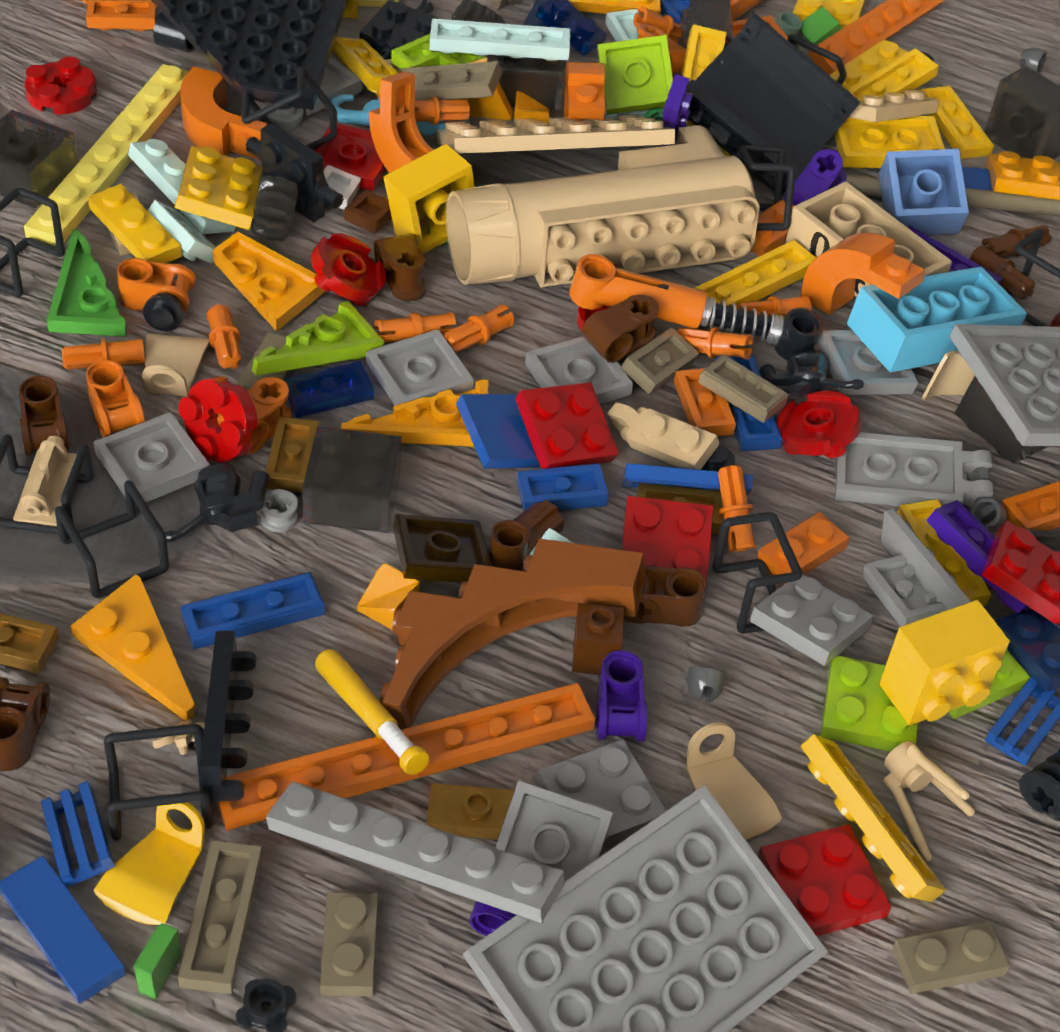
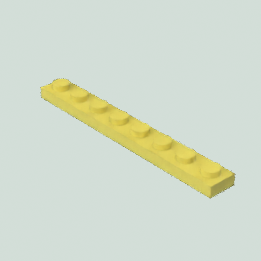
M163 64L48 197L58 205L64 242L71 235L72 230H75L91 211L89 209L88 196L111 187L130 164L132 159L128 156L131 142H146L181 102V84L189 71L180 69L177 66ZM42 204L24 225L26 238H33L56 246L51 208Z

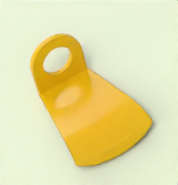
M188 802L157 806L156 828L115 863V867L109 869L102 876L94 888L97 897L107 907L127 919L148 925L167 923L174 903L204 849L205 823L198 810ZM177 809L185 813L192 822V829L186 830L178 827L171 820L169 810Z

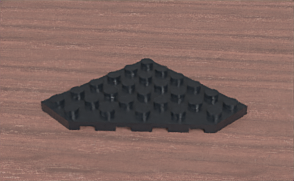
M348 0L151 1L242 98L248 94L253 100L275 103L297 91V70L299 67H304L319 87L321 86ZM305 81L304 95L286 106L313 110L317 95Z

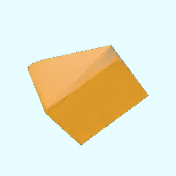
M517 91L514 119L532 118L535 121L549 124L550 109L525 93Z
M383 563L359 601L357 611L392 630L396 609L403 607L409 591L419 592L420 581L404 579L401 571Z

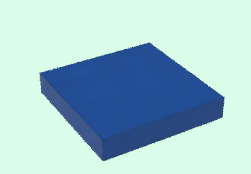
M461 394L456 402L484 469L540 467L515 400L518 394Z

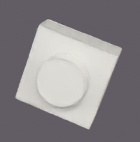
M327 165L324 170L326 183L344 196V201L339 207L344 210L358 192L361 178Z

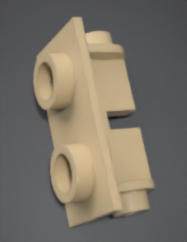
M49 436L47 440L41 443L40 448L37 450L13 517L14 521L57 526L55 508L62 506L61 496L77 456L74 453H67L64 440L60 437Z

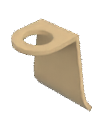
M147 333L145 369L142 372L145 393L187 397L203 355L210 345L209 339Z
M950 351L945 353L921 399L925 401L933 396L988 394L978 382L977 377L960 355V352Z
M723 722L711 723L699 729L689 741L686 765L688 775L694 790L696 791L705 785L745 840L751 839L772 829L781 821L782 816L767 791L734 756L735 733L733 729ZM712 734L723 735L722 743L715 750L710 752L700 751V744L706 737Z

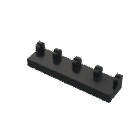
M235 630L216 631L200 759L203 791L209 794L210 802L238 801L244 796V784L239 780H227L228 769L242 768L247 764V751L239 747L230 748L231 734L246 733L250 729L251 718L245 713H234L235 700H247L253 696V683L248 680H237L238 671H250L255 668L256 655L250 651H237Z

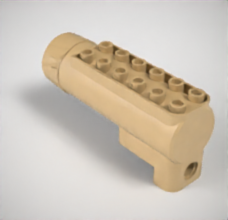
M688 126L678 128L676 145L619 152L618 170L522 183H495L452 191L447 199L446 227L452 263L456 275L463 285L509 282L519 278L535 276L541 288L572 283L578 261L581 257L588 254L606 257L616 268L635 273L742 258L750 252L754 245L760 206L755 199L753 183L744 163L735 156H725L705 127Z

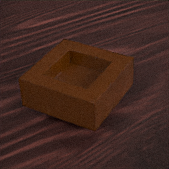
M366 189L344 208L345 221L374 234L392 219L388 199Z

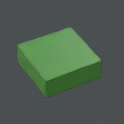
M821 6L802 21V27L799 32L808 42L818 45L840 31L842 27Z
M161 923L160 926L158 925L136 960L134 969L140 993L156 999L182 955L178 929Z

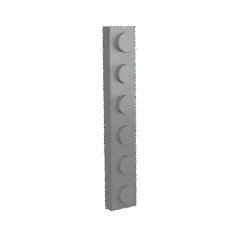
M294 781L290 783L266 815L269 830L539 923L544 921L564 886L563 870Z

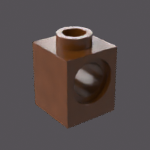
M578 603L573 640L572 673L600 675L604 658L613 651L622 650L624 607Z

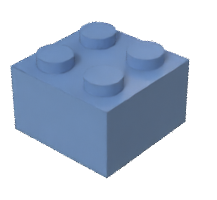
M959 149L887 152L879 172L883 209L907 228L911 226L926 235L959 234L969 214Z

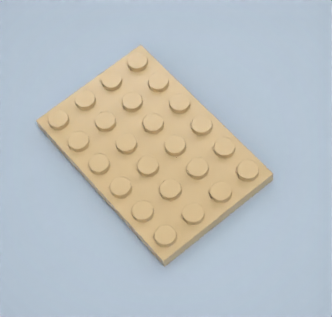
M637 114L617 115V120L604 118V120L583 119V121H577V119H568V117L549 118V124L535 121L532 118L514 119V126L501 122V120H481L480 127L471 126V124L465 121L445 122V129H436V143L440 146L448 144L458 154L675 144V129L664 127L663 121L646 118V116H638Z

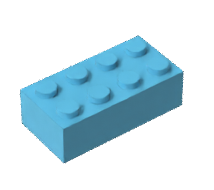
M982 267L924 276L921 284L900 299L875 285L863 286L859 291L847 325L889 372L940 363L945 353L958 351L949 337L955 324L1021 326L1027 312Z

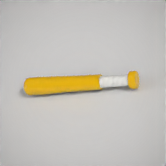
M334 649L322 651L315 661L316 670L366 723L379 739L385 740L398 755L400 767L405 773L416 775L423 771L429 762L427 751L421 746L413 745L399 729L395 718L380 703L338 651Z

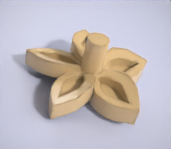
M189 719V720L182 721V722L178 723L177 725H174V726H179V725H187V724H199L200 726L203 727V730H204V725H205V723H204V722L193 723V721H192L191 719ZM194 734L160 737L152 741L154 749L175 742L180 755H185L189 753L188 744L191 741H195Z

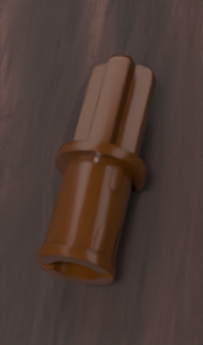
M1045 225L1022 231L1014 228L1010 229L1007 234L983 239L981 244L987 245L992 252L1001 258L1010 255L1020 257L1021 255L1016 252L1015 246L1038 228L1044 231L1039 247L1050 243L1052 236L1049 233V228ZM1032 243L1025 247V249L1030 250Z
M981 245L973 251L970 260L1002 277L1000 286L1020 300L1032 296L1035 282L1016 269L1012 260L1002 259L985 245Z

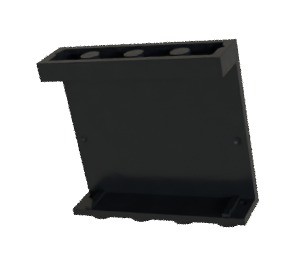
M754 12L741 31L695 81L692 79L689 82L687 91L693 94L688 120L695 126L705 127L716 143L727 153L737 157L746 166L739 151L741 146H781L785 149L784 164H792L795 167V180L812 160V157L825 146L861 103L847 89L842 87L821 67L817 66L799 51L795 45L786 40ZM749 153L753 163L777 164L778 153ZM749 170L775 192L776 171ZM788 171L783 173L782 195L787 190Z

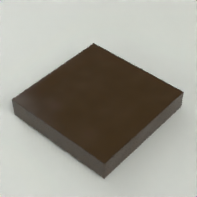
M395 514L393 530L404 579L462 583L469 580L474 564L492 567L480 521Z

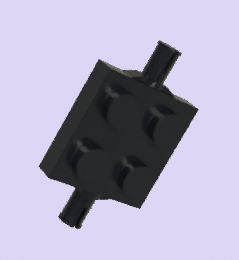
M388 0L361 30L359 39H364L384 60L391 59V51L431 33L432 18L438 19L430 14L434 6L430 1L427 3V0H423L417 9H413L404 3Z
M272 123L260 129L261 141L256 137L248 139L245 145L246 150L260 158L262 162L263 189L270 195L275 196L313 223L324 217V201L334 209L342 205L344 196L326 183L323 156Z

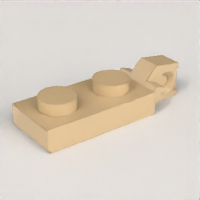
M616 402L607 413L612 429L620 432L621 438L628 442L630 448L678 468L701 470L719 445L717 435L650 408L639 407L635 411L631 406Z

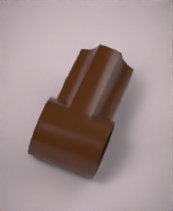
M545 499L541 503L535 502L514 520H504L496 523L491 530L489 548L492 567L523 571L525 558L534 549L538 539L542 538L549 528L558 534L563 531L564 519L558 512L557 506Z

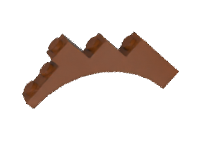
M539 538L533 555H527L525 558L523 571L474 564L469 580L463 581L460 586L458 598L409 591L403 607L397 608L393 617L392 630L398 636L400 647L396 654L395 672L391 682H386L383 685L380 703L395 718L400 730L410 728L421 706L442 679L467 657L500 637L530 625L563 617L577 616L578 603L624 607V616L636 617L646 585L644 553Z

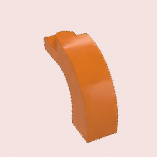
M567 62L564 80L563 117L577 119V121H583V119L604 120L605 70L603 63Z
M193 66L184 77L180 88L183 127L190 141L197 147H210L225 156L229 152H234L260 160L259 157L248 152L245 145L251 137H256L261 141L260 129L267 126V123L255 120L249 124H244L242 116L223 110L227 105L226 80L218 72Z
M405 71L380 79V108L369 111L372 139L376 151L389 173L434 150L424 141L416 124L415 74Z
M874 233L854 234L843 239L813 260L804 275L801 296H807L812 306L831 315L853 299L856 279L875 285L900 299L923 282L925 269L904 257L894 254L895 240Z

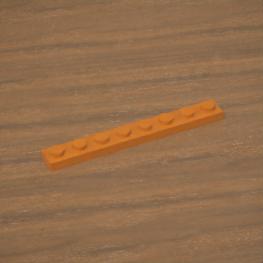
M575 683L402 729L401 731L414 746L423 747L429 754L428 765L416 775L405 773L400 767L398 755L385 740L379 739L376 736L227 776V780H239L244 784V796L238 801H218L217 804L225 830L228 831L267 820L266 815L292 781L342 798H348L594 730L595 717L579 684Z

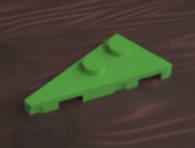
M72 230L47 317L48 331L126 337V321L117 310L115 298L107 288V281L98 262H95L91 255L86 237L81 235L80 230Z

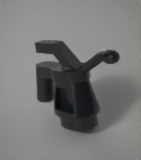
M815 349L795 352L787 361L786 369L788 373L777 374L774 367L770 364L763 365L759 370L763 379L789 394L788 398H800L806 394L823 391L826 385L845 389L853 388L854 390H859L864 386L863 380L860 379L843 381L827 378L826 375L830 365L828 359L824 356V353Z
M220 463L201 469L195 482V491L200 503V515L178 531L173 532L171 530L165 532L167 542L170 543L175 541V539L185 536L203 522L208 525L220 526L230 532L259 525V517L256 511H259L264 506L270 479L269 474L264 471H255L252 475L249 493L239 495L241 478L236 473V468L233 465Z

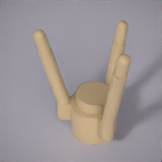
M909 741L895 747L886 757L884 766L890 774L883 779V782L893 792L921 857L925 862H929L932 859V855L903 788H909L912 792H917L931 782L966 815L973 816L975 810L965 801L970 796L969 792L928 759L915 743Z

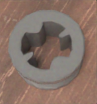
M282 489L267 492L264 506L260 509L261 524L272 532H284L292 529L297 524L299 518L297 497L293 493Z

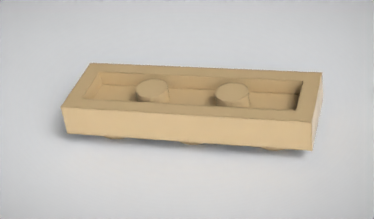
M905 90V94L884 93V97L866 95L863 96V101H860L861 103L849 117L880 122L937 113L938 99L925 97V91Z

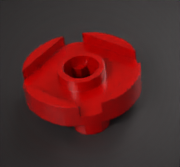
M67 56L61 58L58 62L32 65L25 71L26 80L24 86L26 98L29 104L37 110L43 111L42 106L53 108L54 114L75 113L87 108L91 104V97L97 95L94 73L86 66L80 65V60L76 57Z
M333 233L331 238L327 239L324 236L311 254L312 266L316 272L314 281L317 286L324 291H333L343 298L352 300L359 306H366L379 293L386 282V271L380 259L375 264L373 259L368 256L371 249L366 244L343 233Z
M217 376L197 382L190 389L188 396L183 397L179 402L178 410L181 418L184 420L187 434L207 461L227 462L245 456L254 444V442L249 443L251 433L258 427L257 412L251 396L240 384L233 385L226 381L229 378L224 376ZM217 414H222L224 419L220 425L217 420Z
M813 392L806 395L807 401L796 406L795 400H793L782 409L778 416V428L784 449L788 454L824 455L828 458H837L846 453L847 445L856 439L861 430V418L857 405L853 406L850 397L839 392Z

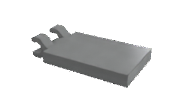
M860 432L856 439L847 445L846 453L837 457L835 500L890 506L938 499L941 506L958 500L962 505L965 504L971 510L974 503L978 500L993 497V482L988 480V468L992 467V453L987 450L964 451L960 441Z

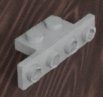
M894 509L884 511L881 542L892 557L864 564L863 579L900 626H904L972 602L958 587L954 577L947 573L938 563L931 549L925 547L913 533L910 524L904 522Z

